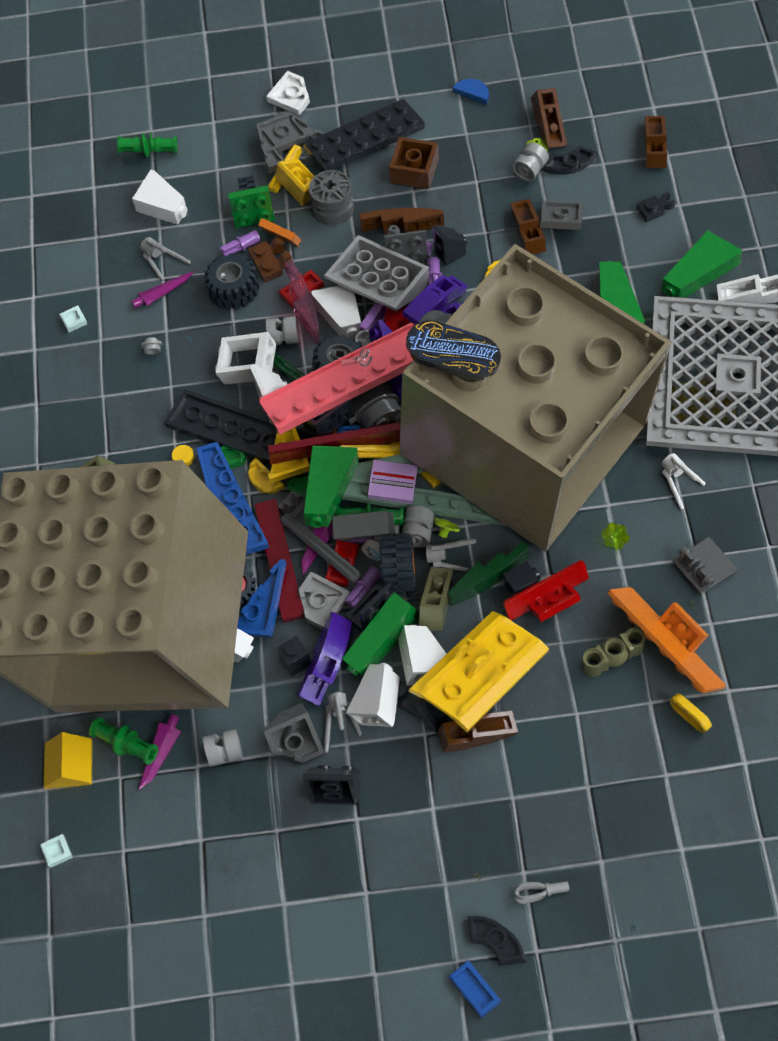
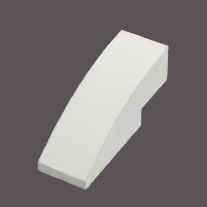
M757 274L717 284L718 300L760 304L778 302V275L760 279Z

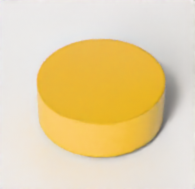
M180 445L172 452L173 461L183 460L187 466H190L194 461L193 450L187 445Z

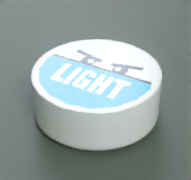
M366 540L361 548L363 553L367 557L379 561V543L374 540Z

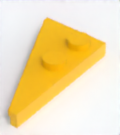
M296 427L282 434H279L277 431L275 444L300 440ZM307 458L272 464L271 472L268 475L270 484L308 472L310 470Z

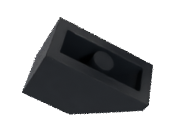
M438 225L432 227L434 252L445 266L466 255L467 241L462 234L459 235L454 228Z

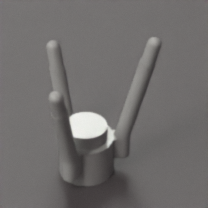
M151 237L145 238L141 243L140 248L144 252L143 258L149 262L160 280H164V277L151 258L158 257L161 252H166L187 264L191 263L190 260L164 247Z
M471 538L444 544L426 545L427 562L433 563V567L468 572L467 567L444 563L442 560H446V549L474 544L476 539Z
M342 692L333 693L328 696L329 705L325 707V753L329 751L332 714L334 717H337L339 729H344L343 716L346 715L351 702H347L346 694ZM350 717L357 734L361 736L362 732L358 722Z

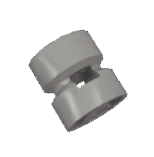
M534 142L529 143L521 155L514 161L512 165L513 171L522 180L532 181L548 161L549 155L541 145Z
M296 316L284 317L283 320L278 318L266 319V331L271 335L276 345H281L283 341L286 344L299 343Z
M412 506L407 508L405 513V525L403 526L402 533H410L414 548H424L430 544L431 529L435 516L430 509L425 507Z
M236 729L225 731L220 737L217 734L203 737L204 748L210 767L223 764L226 759L229 762L243 759L242 748Z

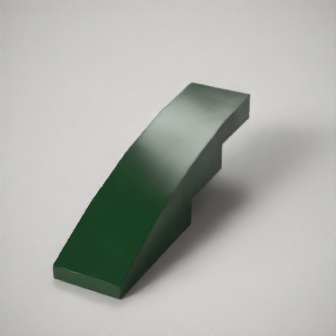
M521 542L508 556L499 552L485 567L477 562L447 593L448 604L453 606L473 598L503 580L504 573L521 565L529 558V546Z

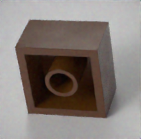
M399 137L389 166L391 183L430 189L439 161L438 143Z

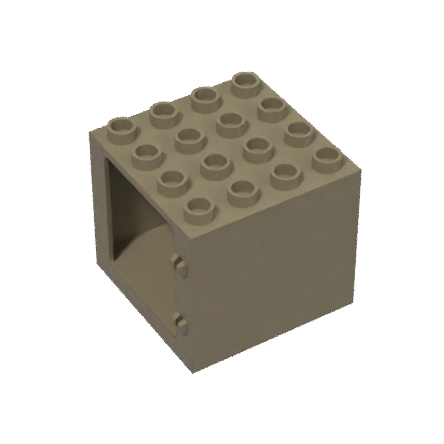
M514 244L445 323L485 336L494 341L501 353L500 366L497 372L491 377L484 378V380L473 381L421 365L413 360L402 373L400 454L546 552L646 426L672 341Z
M183 460L4 473L0 492V676L54 712L228 708L248 531Z

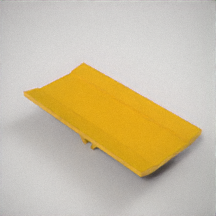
M492 611L409 689V692L430 702L454 719L460 727L468 732L549 651V648L540 639L507 617Z

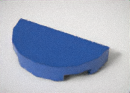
M465 79L457 82L452 87V92L485 104L488 103V88L479 80Z

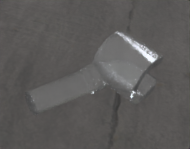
M362 349L359 356L341 360V365L359 363L362 366H368L373 356H368L369 349Z

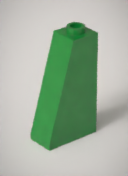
M707 230L663 278L662 292L668 297L686 298L737 267L741 262L742 250Z
M621 261L599 262L600 297L645 325V319Z
M313 446L304 508L306 526L315 528L329 526L332 516H334L358 466V448Z
M394 592L342 658L348 663L345 668L356 676L359 673L364 676L369 664H379L397 645L404 625H415L419 621L420 613Z

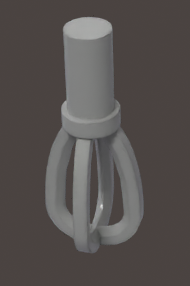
M568 881L553 884H543L540 882L520 883L515 888V898L521 904L532 903L545 896H551V894L568 892L569 884ZM523 890H544L543 892L534 895H519V892Z

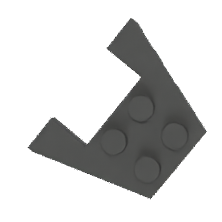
M291 112L256 124L257 136L269 173L277 170L279 161H284L279 152L323 135V132L318 129L313 130L309 127V123Z

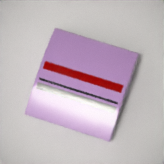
M374 460L368 498L412 504L418 466Z

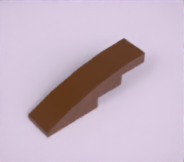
M392 208L359 214L362 233L382 228L383 233L386 234L392 225L397 226L399 230L404 229L405 233L430 230L435 225L445 226L444 212L438 209Z

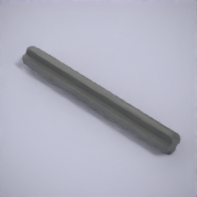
M285 513L281 517L280 521L286 528L349 581L356 582L360 578L361 574L355 567L290 513Z

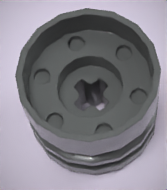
M328 170L317 174L311 180L309 191L314 216L319 222L326 225H338L344 223L353 215L352 187L350 179L346 174L340 171Z

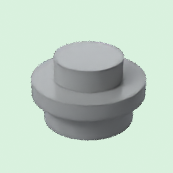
M146 338L141 343V348L145 354L152 355L161 351L162 342L157 340V338Z

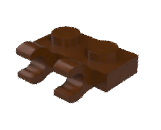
M281 236L273 239L271 244L264 241L248 248L249 254L264 282L283 275L282 269L294 265L292 256L289 251H286ZM282 253L278 259L274 256L275 254Z

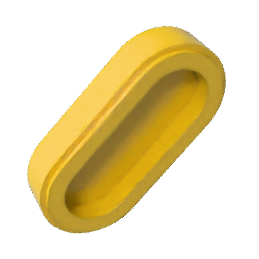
M676 693L670 699L671 707L697 731L706 733L712 727L708 717L684 696Z

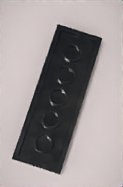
M402 99L305 142L304 150L322 171L334 170L398 141L399 137H406L424 129L425 122L406 100Z

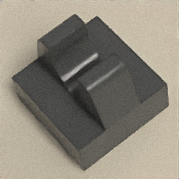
M291 491L278 505V509L283 514L290 513L298 520L304 513L305 499L296 492Z

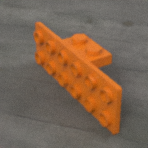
M617 588L608 591L613 604L627 613V618L644 631V636L659 647V651L663 656L670 658L674 662L675 668L692 681V686L697 691L709 693L726 687V684L695 653L709 635L677 602L672 603L660 617L633 588Z

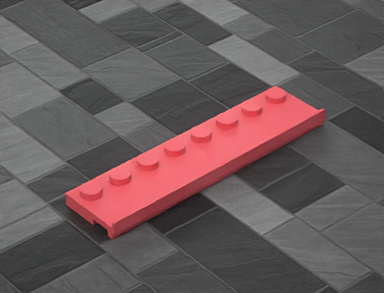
M409 323L259 398L263 411L266 412L278 433L282 434L402 374L413 361L411 354L406 348V339L409 330L414 324Z

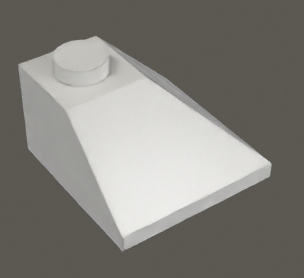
M256 365L249 366L259 398L287 385L286 381L282 382L279 374Z

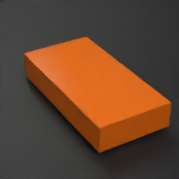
M261 219L258 224L265 232L276 237L281 236L284 241L297 247L301 242L294 232L270 221Z

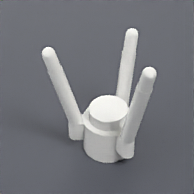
M673 453L663 460L662 466L665 469L662 471V474L666 477L679 508L683 510L684 506L671 475L678 477L685 472L702 486H705L706 483Z

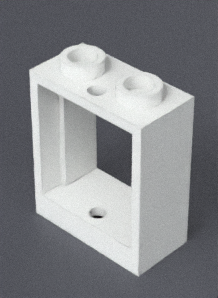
M268 332L222 338L221 345L218 348V362L215 366L216 375L226 385L254 381L249 367L251 365H256L272 372L276 349L275 341ZM258 349L255 364L230 367L233 352Z

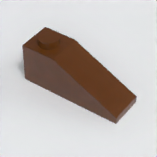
M556 88L536 90L530 99L534 118L547 149L566 147L567 142Z

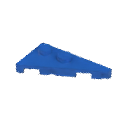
M280 559L270 570L271 575L263 585H259L251 596L249 603L240 611L242 614L238 618L237 628L250 636L272 638L287 564L284 559Z

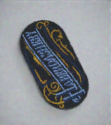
M437 321L419 322L407 334V351L411 354V358L421 365L473 381H480L486 377L493 376L500 366V349L494 341L485 336Z

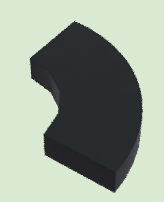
M579 146L575 151L567 154L552 153L544 166V172L557 175L576 173L591 165L597 158V152Z
M468 916L471 944H481L490 948L497 956L500 966L526 962L522 946L516 936L506 927L487 917Z

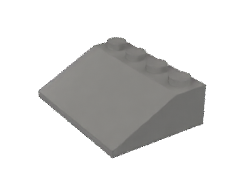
M358 235L326 272L324 278L396 311L413 301L429 284V267Z

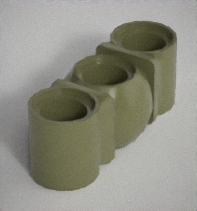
M635 627L630 628L626 633L619 634V638H608L601 646L597 645L595 648L586 650L583 654V672L589 677H597L603 671H608L609 666H621L626 662L627 658L630 660L633 656L636 657L642 654L646 640L643 630ZM630 640H637V641H639L640 643H639V644H632V643H630L629 641H630ZM616 650L619 654L612 655L609 651ZM591 660H595L598 662V664L591 665L588 662Z

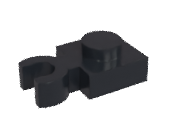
M668 192L664 193L660 199L652 196L637 203V210L645 221L649 222L665 215V210L673 209L676 201L668 202L670 200V193Z

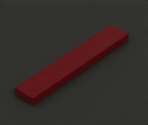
M399 423L269 445L270 465L310 458L313 446L340 447L341 445H383L399 442L400 425Z
M272 499L254 504L260 528L269 546L265 550L270 570L280 559H284L287 562L279 600L283 623L305 618L283 525L280 521L281 517L277 501Z

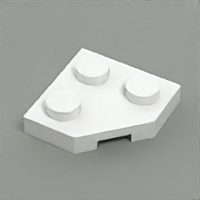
M289 71L283 75L266 96L267 102L297 115H300L310 103L304 78Z

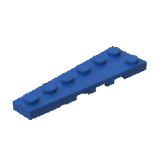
M218 442L197 447L206 486L248 531L246 555L268 549V542Z

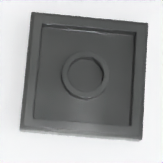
M542 201L540 228L581 230L583 203Z

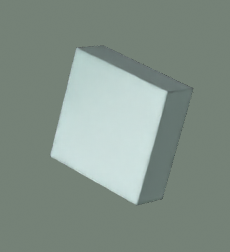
M79 306L59 314L68 332L87 325Z
M63 834L40 844L50 868L73 858Z

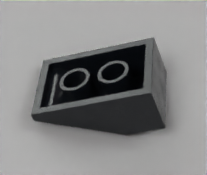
M319 765L317 768H309L303 773V781L311 804L359 805L361 787L359 769L353 766L331 768L327 765Z

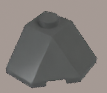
M303 703L280 712L263 729L272 753L291 757L301 763L325 753Z

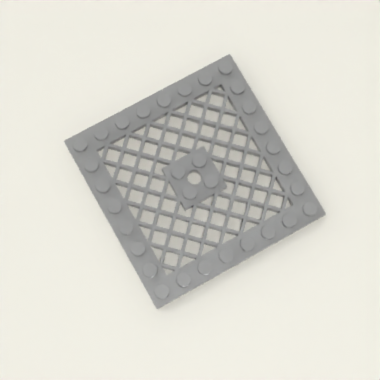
M654 296L652 330L672 341L647 421L646 446L778 456V417L776 416L778 414V398L776 397L778 395V305ZM683 323L690 327L687 331L680 327ZM707 324L712 330L706 333L701 327ZM727 326L733 330L729 335L723 330ZM749 327L756 332L752 336L745 332ZM770 329L777 333L773 338L766 333ZM674 331L679 335V336H678L677 338H675V339H674ZM696 332L701 338L695 341L690 335ZM716 334L722 338L718 343L712 338ZM738 335L744 340L741 344L734 340ZM759 337L766 341L762 346L755 341ZM683 340L690 345L686 349L679 345ZM707 342L711 348L706 351L700 345ZM727 343L733 348L730 352L723 348ZM748 345L755 350L751 354L744 349ZM770 347L777 351L773 356L766 351ZM673 349L679 353L675 357H673ZM693 350L700 354L696 359L689 354ZM715 352H718L719 354H717L716 359H714L711 355ZM759 355H761V356L766 360V361L763 362L762 364H761V357H757V356H759ZM682 358L689 363L685 367L678 363ZM706 360L711 366L705 369L700 363ZM772 365L777 371L771 374L766 367ZM674 367L678 372L672 376V371ZM695 368L700 374L693 377L689 371ZM715 369H716V377H714L712 374H710V373L713 372ZM740 373L744 377L737 379L732 374ZM761 374L766 378V379L763 380L762 382H761ZM683 376L689 382L682 385L677 380ZM703 378L710 382L706 387L699 382ZM772 383L777 389L771 392L765 386ZM672 385L677 389L674 393H672ZM692 386L699 391L694 396L688 391ZM714 388H715V395H718L717 397H715V396L710 392V391H711L712 389H714ZM760 393L766 396L761 401L758 399L760 397ZM681 394L688 399L683 404L676 399ZM703 396L710 401L705 406L699 401ZM727 398L732 404L726 407L720 401ZM746 400H750L754 406L748 409L743 403ZM769 401L776 406L772 411L765 406ZM671 404H673V405L676 407V409L673 410L672 412H671ZM692 404L698 409L694 414L687 409ZM714 406L721 411L716 416L709 411ZM735 408H738L743 413L738 418L731 412ZM760 410L765 416L759 419L754 413ZM680 413L687 418L682 423L676 418ZM704 415L709 421L703 424L697 418ZM725 416L731 421L727 426L720 421ZM747 418L754 423L749 428L743 423ZM769 420L777 425L772 430L765 425Z

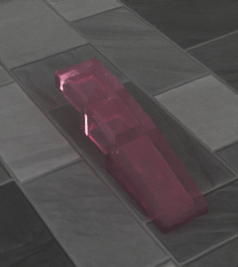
M293 260L285 263V274L291 281L289 283V293L295 300L293 302L294 314L317 344L320 342V331L312 296Z

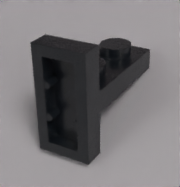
M399 680L396 707L423 719L429 729L438 734L437 731L441 724L447 722L450 716L424 698L410 693L409 689L412 686H407L405 682Z

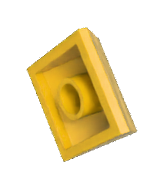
M299 159L279 161L276 179L302 206L311 200L309 185L315 176Z
M61 732L45 743L44 789L92 785L91 738Z

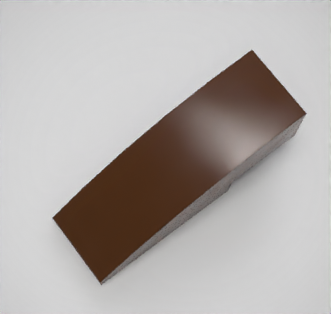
M645 116L646 168H667L665 116Z
M530 199L510 203L523 249L532 255L547 252L545 236L540 228V220Z
M512 711L485 714L468 732L455 721L442 723L437 732L443 753L499 741L516 735L518 729Z

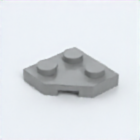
M310 572L299 588L307 622L323 630L330 613L338 614L346 603L345 600L350 591Z

